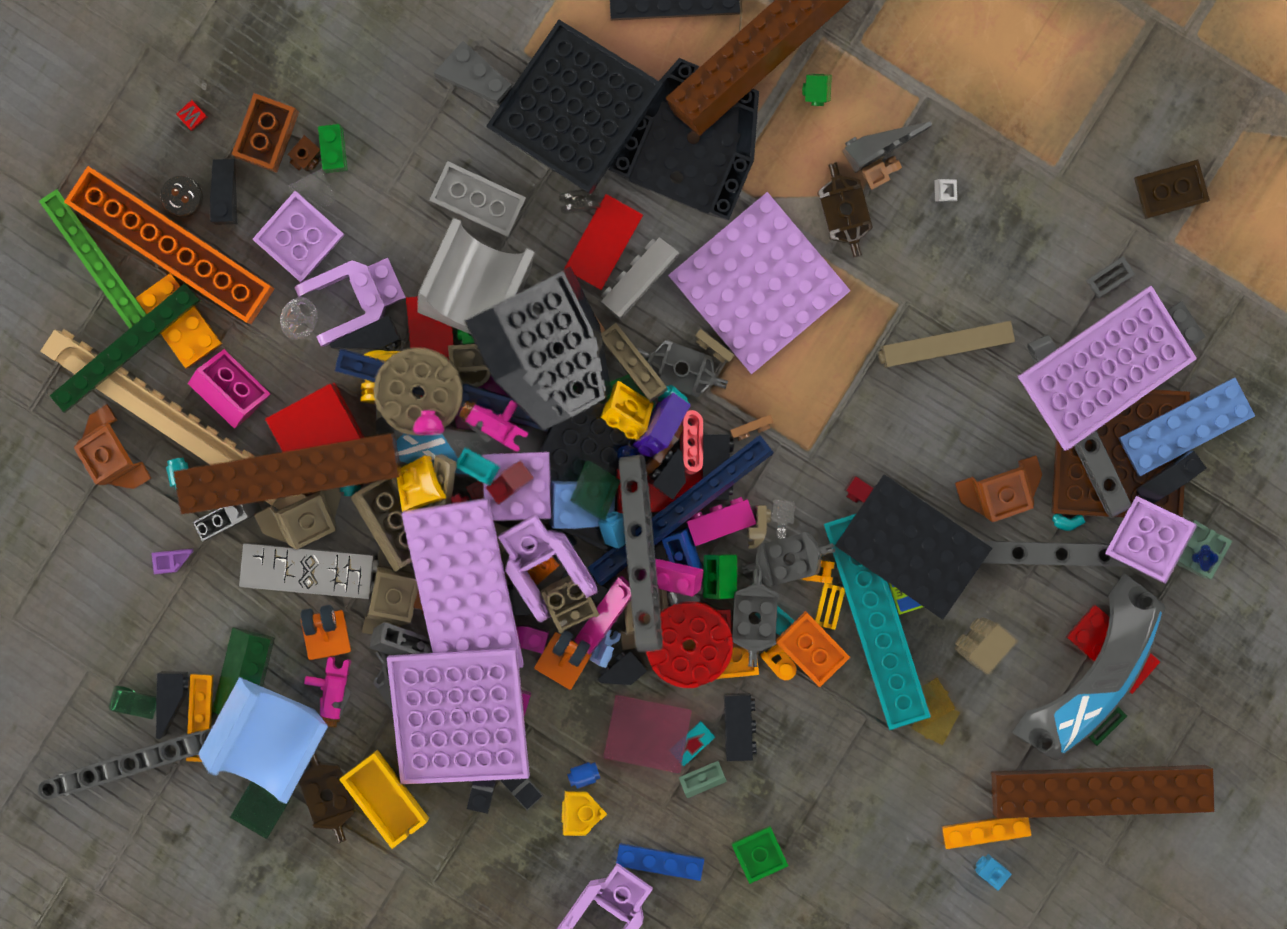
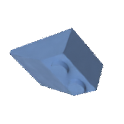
M551 481V519H549V525L553 528L599 527L598 521L603 519L606 514L615 510L616 482Z

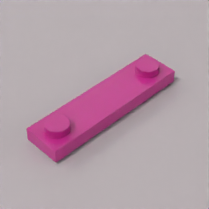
M623 576L617 578L598 605L597 610L600 616L589 618L574 639L577 644L581 640L590 644V648L587 651L588 654H592L631 600L630 583Z

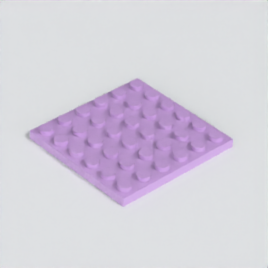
M768 192L668 275L750 374H753L850 292V289Z
M517 648L389 655L387 657L400 784L529 778Z

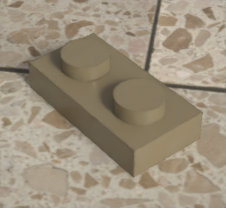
M702 329L695 335L698 339L696 343L705 350L710 348L715 352L713 356L721 363H724V361L729 363L735 356Z

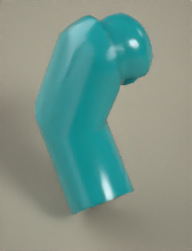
M1055 514L1052 518L1055 527L1064 531H1071L1086 523L1082 515H1076L1069 519L1063 517V514Z

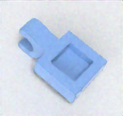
M612 630L607 632L589 660L601 667H607L614 650L612 645L617 643L621 637V633L614 631L612 637H610Z

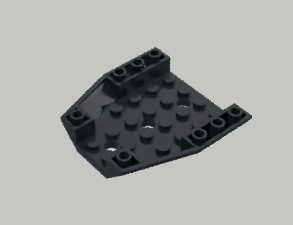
M679 58L659 80L665 87L610 166L609 171L628 182L685 206L729 221L754 162L759 91L752 88L705 132L699 135L700 140L698 143L691 144L688 142L687 136L692 132H696L673 114L666 97L691 76L699 66ZM674 172L682 174L683 181L681 183L675 184L671 181L670 177Z
M571 267L464 321L494 381L541 430H545L573 417L605 399L612 392L600 324ZM533 304H537L540 307L541 312L539 315L533 312ZM554 343L560 347L559 355H556L552 350ZM574 383L580 386V393L578 395L572 390Z

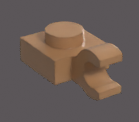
M892 156L885 163L879 159L861 170L868 187L872 190L889 181L890 177L888 174L898 171L902 167L899 160Z

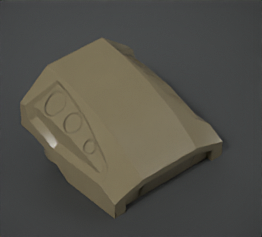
M570 575L548 585L541 591V595L560 634L569 627L584 620L600 616L591 596L586 598V595L578 584L575 585Z

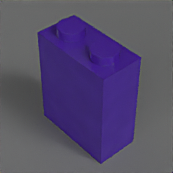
M675 393L658 402L651 412L647 431L634 442L633 446L642 455L649 457L667 448L691 404Z

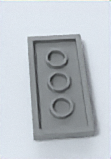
M447 161L429 201L509 237L526 201V197Z

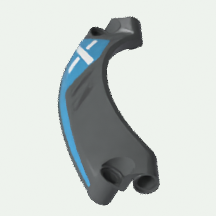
M376 409L375 436L395 433L400 464L408 465L425 455L431 456L434 467L436 455L443 454L457 462L465 447L482 457L485 454L538 453L550 427L545 431L527 425L518 426L529 434L527 437L521 435L514 437V444L520 448L516 452L496 439L486 442L474 430L446 426L444 427V432L439 435H408L390 426L381 412ZM456 468L455 476L472 477Z
M1126 574L1121 576L1109 593V627L1103 647L1092 667L1066 694L1047 705L1028 710L1012 731L1023 741L1030 743L1053 760H1059L1073 750L1114 712L1133 687L1154 646L1165 612V605Z

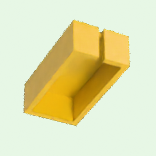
M378 749L339 779L391 849L405 840L409 834H413L425 825L429 820L428 815L406 786L400 784V778Z

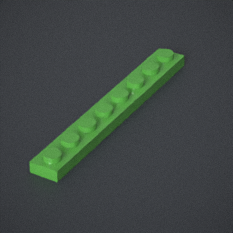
M58 189L54 190L39 200L40 204L130 329L146 316V313L73 210L64 203L65 199Z

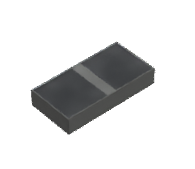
M529 778L500 780L526 810L543 797V794Z

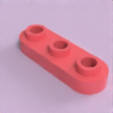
M690 410L687 411L681 422L684 428L680 435V450L682 451L685 473L695 474L703 467V418L697 411Z

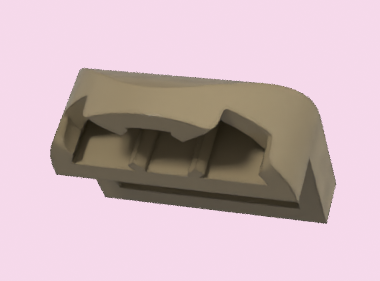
M476 344L448 346L449 360L457 369L462 383L479 387L490 379L491 373Z
M755 505V521L757 524L747 527V537L752 539V542H748V549L757 548L766 536L767 523H771V511L766 508V505Z

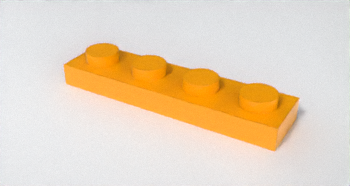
M190 675L187 734L211 728L214 675ZM198 754L186 758V761L202 762Z
M993 818L942 826L946 849L1031 836L1029 818Z

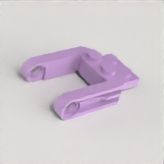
M389 258L370 266L352 260L294 287L300 298L303 294L313 290H321L350 277L349 281L365 314L318 335L317 339L321 347L327 346L346 335L382 319L387 306L406 298Z
M537 514L498 536L510 555L505 571L539 622L550 618L551 615L540 590L527 570L553 557L555 553L575 585L578 584L586 595V598L597 593L595 581L566 535L553 530L547 531Z
M617 863L607 878L591 880L557 929H573L592 900H595L598 905L620 920L626 921L627 923L623 929H639L643 924L644 918L642 904L651 893L653 887Z

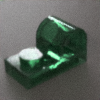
M114 686L108 708L114 712L153 719L157 697L137 693L127 687Z

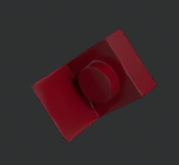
M520 460L503 471L490 486L485 488L496 503L500 505L534 479V477Z

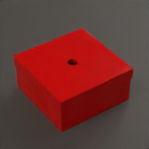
M336 383L324 386L265 419L282 452L365 438Z

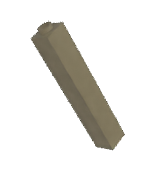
M1007 321L884 345L881 347V351H878L880 364H884V367L887 368L1015 342L1012 323Z

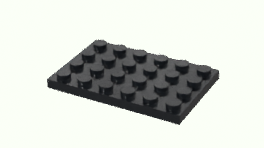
M883 474L835 544L837 548L942 620H944L992 550V547L885 474Z

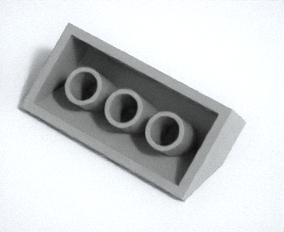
M660 237L656 241L652 239L646 245L645 249L647 251L642 257L637 255L630 263L632 268L627 273L623 271L616 278L618 283L613 289L608 287L601 295L603 298L601 303L619 320L627 314L678 258L679 252Z

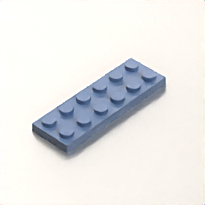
M1232 378L1124 434L1118 439L1137 475L1142 476L1255 417V414L1236 378Z

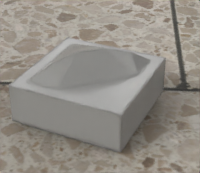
M934 180L935 202L957 201V180Z

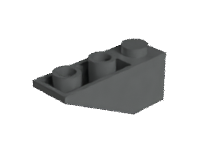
M259 502L218 508L194 521L193 524L201 541H205L254 517V514L261 511L262 508Z

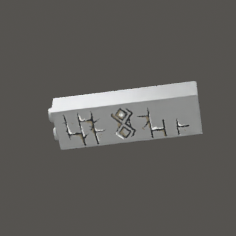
M243 543L239 587L370 599L374 586V573L377 572L379 560H375L376 555L309 548H299L296 550L287 546Z

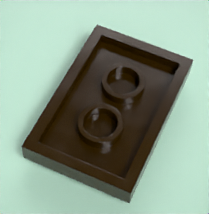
M1198 159L1134 178L1145 219L1210 201Z

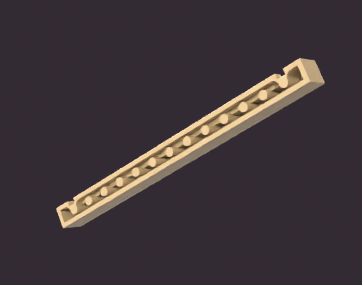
M65 329L62 331L54 330L40 351L52 360L60 363L73 374H76L98 356L91 351L93 348L83 341L78 343L73 339L75 336ZM120 367L96 387V389L210 465L255 457L245 449L243 451L237 449V444L231 439L219 437L217 435L219 432L213 427L201 425L199 423L201 420L195 415L183 413L181 411L183 408L177 403L165 401L163 399L165 396L159 391L147 389L145 387L147 384L141 379L129 377L127 375L129 372L123 367ZM308 493L264 501L281 510L308 497Z

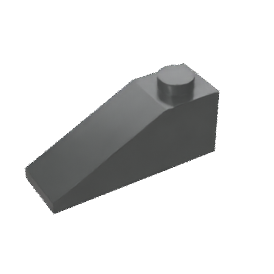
M386 622L373 629L370 649L388 655L433 653L429 637Z

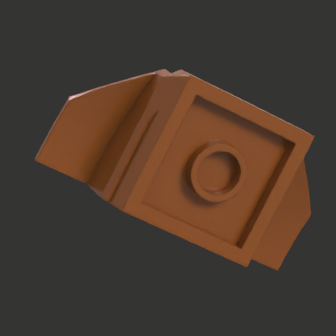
M106 404L90 414L83 437L73 448L95 485L110 484L135 489L150 480L151 476L143 462L132 463L110 426L118 420L109 405Z
M1034 455L1018 461L1019 468L978 482L974 477L956 482L955 486L960 502L984 515L991 522L1033 509V497L1042 478L1037 456Z

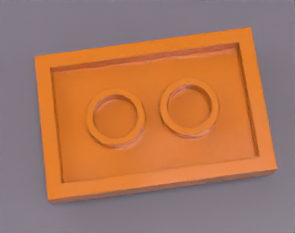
M806 611L775 640L782 650L819 688L851 658Z

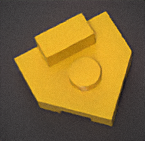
M565 791V798L562 801L561 821L563 823V835L586 836L592 830L591 828L602 820L607 813L588 792Z

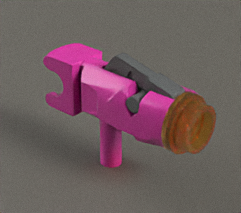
M510 400L504 413L498 416L491 409H485L475 405V402L470 403L466 401L458 415L463 418L462 421L466 422L486 442L496 439L514 451H519V446L513 442L516 435L527 437L529 433L509 422L518 406L515 402Z
M329 656L325 679L305 677V685L321 687V690H323V696L320 697V717L328 727H337V723L340 722V717L351 695V690L346 686L351 666L350 659L343 662L342 668H337L335 666V657Z

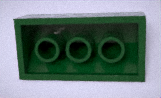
M232 628L212 712L216 714L221 713L239 677L263 687L275 637Z

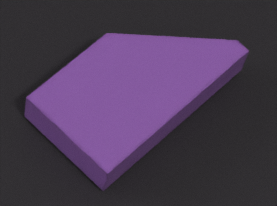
M193 549L152 553L154 574L177 572L193 553Z

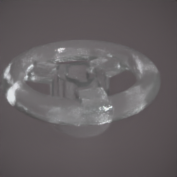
M303 297L295 298L288 302L283 308L280 317L283 333L294 340L304 339L309 336L315 329L318 320L316 306L311 300ZM299 304L308 306L311 316L304 315L300 311ZM310 323L305 331L294 333L299 325Z

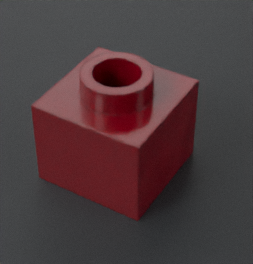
M853 476L844 491L848 493L846 497L857 504L858 501L864 503L874 488L858 477Z

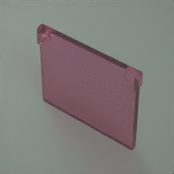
M616 695L605 753L603 754L604 759L680 774L692 710Z

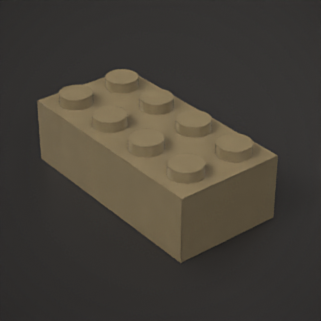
M397 478L376 481L352 495V501L394 572L411 563L412 558L402 518L403 512Z
M984 617L981 619L976 618L970 625L971 630L966 635L962 634L955 642L957 646L954 649L974 667L989 675L1018 641L998 623Z

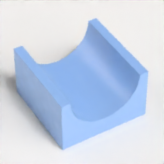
M239 677L198 755L209 773L217 776L219 771H226L239 775L263 787L279 801L287 804L328 726L315 709Z

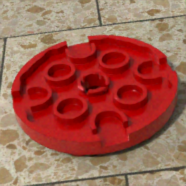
M692 601L676 603L660 612L663 639L662 649L646 651L654 672L667 683L681 688H697L716 680L727 668L733 652L732 634L723 616L706 604ZM692 639L696 644L692 650H686L683 647V642Z

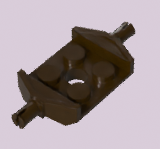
M837 162L829 164L832 176L831 181L817 193L820 196L830 233V240L849 243L853 258L857 257V255L861 256L858 244L860 242L859 239L873 228L861 182L856 178L842 177L839 173ZM843 203L849 204L852 207L851 214H842L840 206Z
M314 752L309 761L310 768L301 776L298 783L313 821V828L332 829L337 843H341V841L347 840L342 829L343 824L355 813V808L348 790L339 780L343 776L340 766L334 763L318 762ZM324 789L332 791L333 798L327 801L322 798L321 793Z

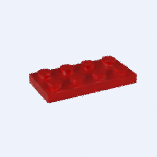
M1093 605L1066 638L1095 662L1106 639L1110 617L1096 605ZM1151 653L1129 693L1133 694L1160 663Z

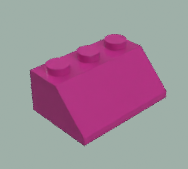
M225 349L199 367L188 382V385L234 429L248 419L270 396V393Z

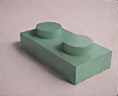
M719 761L679 777L687 798L727 782Z

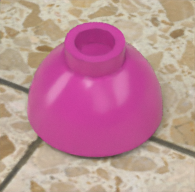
M426 410L422 411V415L416 420L413 432L417 435H439L444 432V426L442 421L435 415V411Z

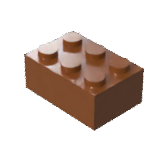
M254 93L231 155L242 161L277 173L299 115L298 110Z

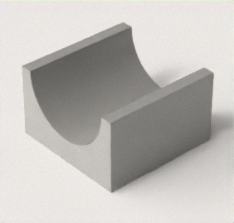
M453 218L418 293L417 312L470 334L464 322L465 320L523 291L531 273L535 252L526 249L525 252L520 254H510L492 249L470 236L463 228L461 221Z

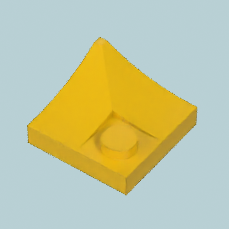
M424 455L401 468L402 477H397L402 512L415 510L446 499V495L436 477L431 456Z

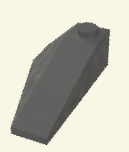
M929 121L863 136L860 139L854 137L845 143L846 147L842 152L855 173H857L862 168L872 164L926 131L932 124Z

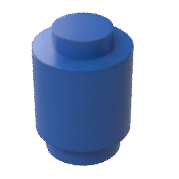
M587 762L570 768L571 773L567 774L571 787L576 785L577 789L596 783V780L601 779L595 762L591 764Z

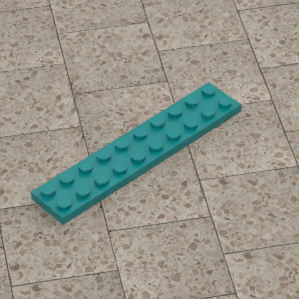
M856 514L823 524L830 544L833 543L835 546ZM836 546L831 548L835 549L833 556L889 730L930 718L927 703L888 582Z

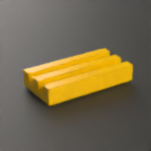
M828 583L823 584L815 621L820 626L833 630L836 629L845 593L844 587ZM830 588L831 594L824 622H821L820 618L827 590ZM836 590H838V591H839V595H838V599H837V603H836V607H835V611H834L832 623L829 624L828 622H829V618H830V614H831V609H832V605H833L835 593H836Z

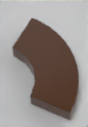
M681 424L668 447L647 460V476L661 464L668 451L679 439L684 428Z

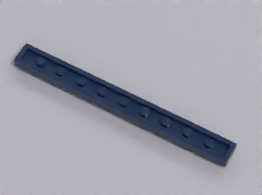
M340 349L335 371L375 382L380 368L386 361ZM462 383L463 398L460 407L472 410L474 405L485 409H491L494 414L499 416V414L504 413L510 400H512L507 395ZM415 386L413 388L414 394L424 396L425 393L422 387ZM517 406L510 421L540 429Z
M761 435L757 436L651 518L654 545L774 454ZM642 527L635 531L637 537L641 535ZM626 544L619 549L613 547L588 567L601 586L628 566Z

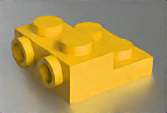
M617 381L613 385L610 399L604 406L601 418L607 422L608 426L617 427L623 431L627 438L638 440L647 431L654 403H650L647 398L622 382Z

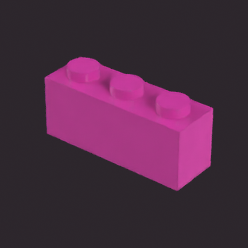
M742 497L730 501L731 505L722 507V504L711 507L709 508L710 513L702 515L701 512H698L690 520L686 521L695 546L757 524L748 499L743 500Z
M655 558L658 589L692 597L701 590L704 569ZM644 569L639 574L641 580L646 578V571Z

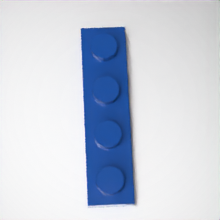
M619 843L616 864L618 863L624 868L701 881L704 858Z

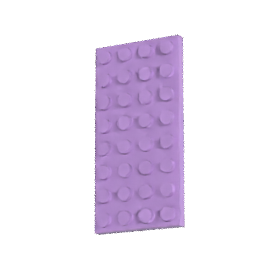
M1149 286L1027 369L1018 378L1062 448L1068 450L1197 358L1152 286Z
M489 498L403 511V523L432 652L517 648L519 668H522L524 662Z

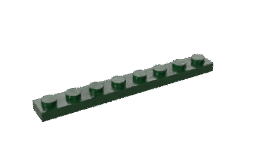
M184 283L49 395L63 413H66L200 300Z

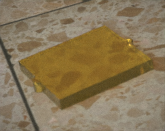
M937 677L921 687L931 716L930 718L920 720L923 728L955 709L948 696L949 692L943 688Z
M928 696L926 703L931 717L914 722L911 729L924 735L925 739L929 738L943 745L960 712L948 706L946 702H940Z

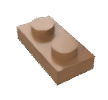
M770 414L729 431L731 437H737L739 441L750 437L749 432L757 429L758 433L770 429L769 424L774 422Z

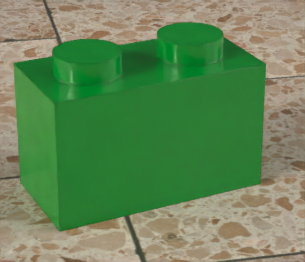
M340 124L318 126L322 170L325 173L348 171L343 127Z
M704 555L703 598H734V592L737 591V555Z

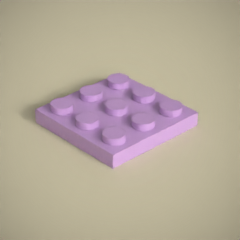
M294 191L252 240L302 283L345 234L297 191Z
M549 452L483 455L487 460L500 466L494 480L503 471L520 460L534 477V479L500 505L496 503L485 487L488 485L484 483V499L489 498L493 520H522L536 514L539 519H551Z
M1136 496L1105 553L1166 584L1197 525Z

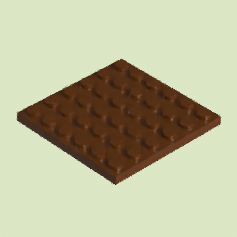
M1153 389L1096 430L1131 504L1136 496L1140 497L1135 489L1178 457L1142 476H1138L1118 438L1190 401V392ZM1056 438L1051 513L1109 517L1075 447L1064 450ZM1087 440L1085 442V449L1090 452L1093 445L1091 441ZM1108 479L1103 484L1104 489L1107 491L1111 488V482ZM1185 485L1154 504L1183 518ZM1128 510L1115 517L1124 518Z

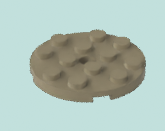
M415 347L397 352L382 365L374 383V399L378 411L381 412L390 426L408 435L425 436L415 434L413 427L416 420L422 415V411L426 410L435 411V415L442 421L444 427L449 425L457 415L463 398L462 381L455 366L444 355L427 348ZM415 386H420L424 389L425 394L423 397H416L413 394Z

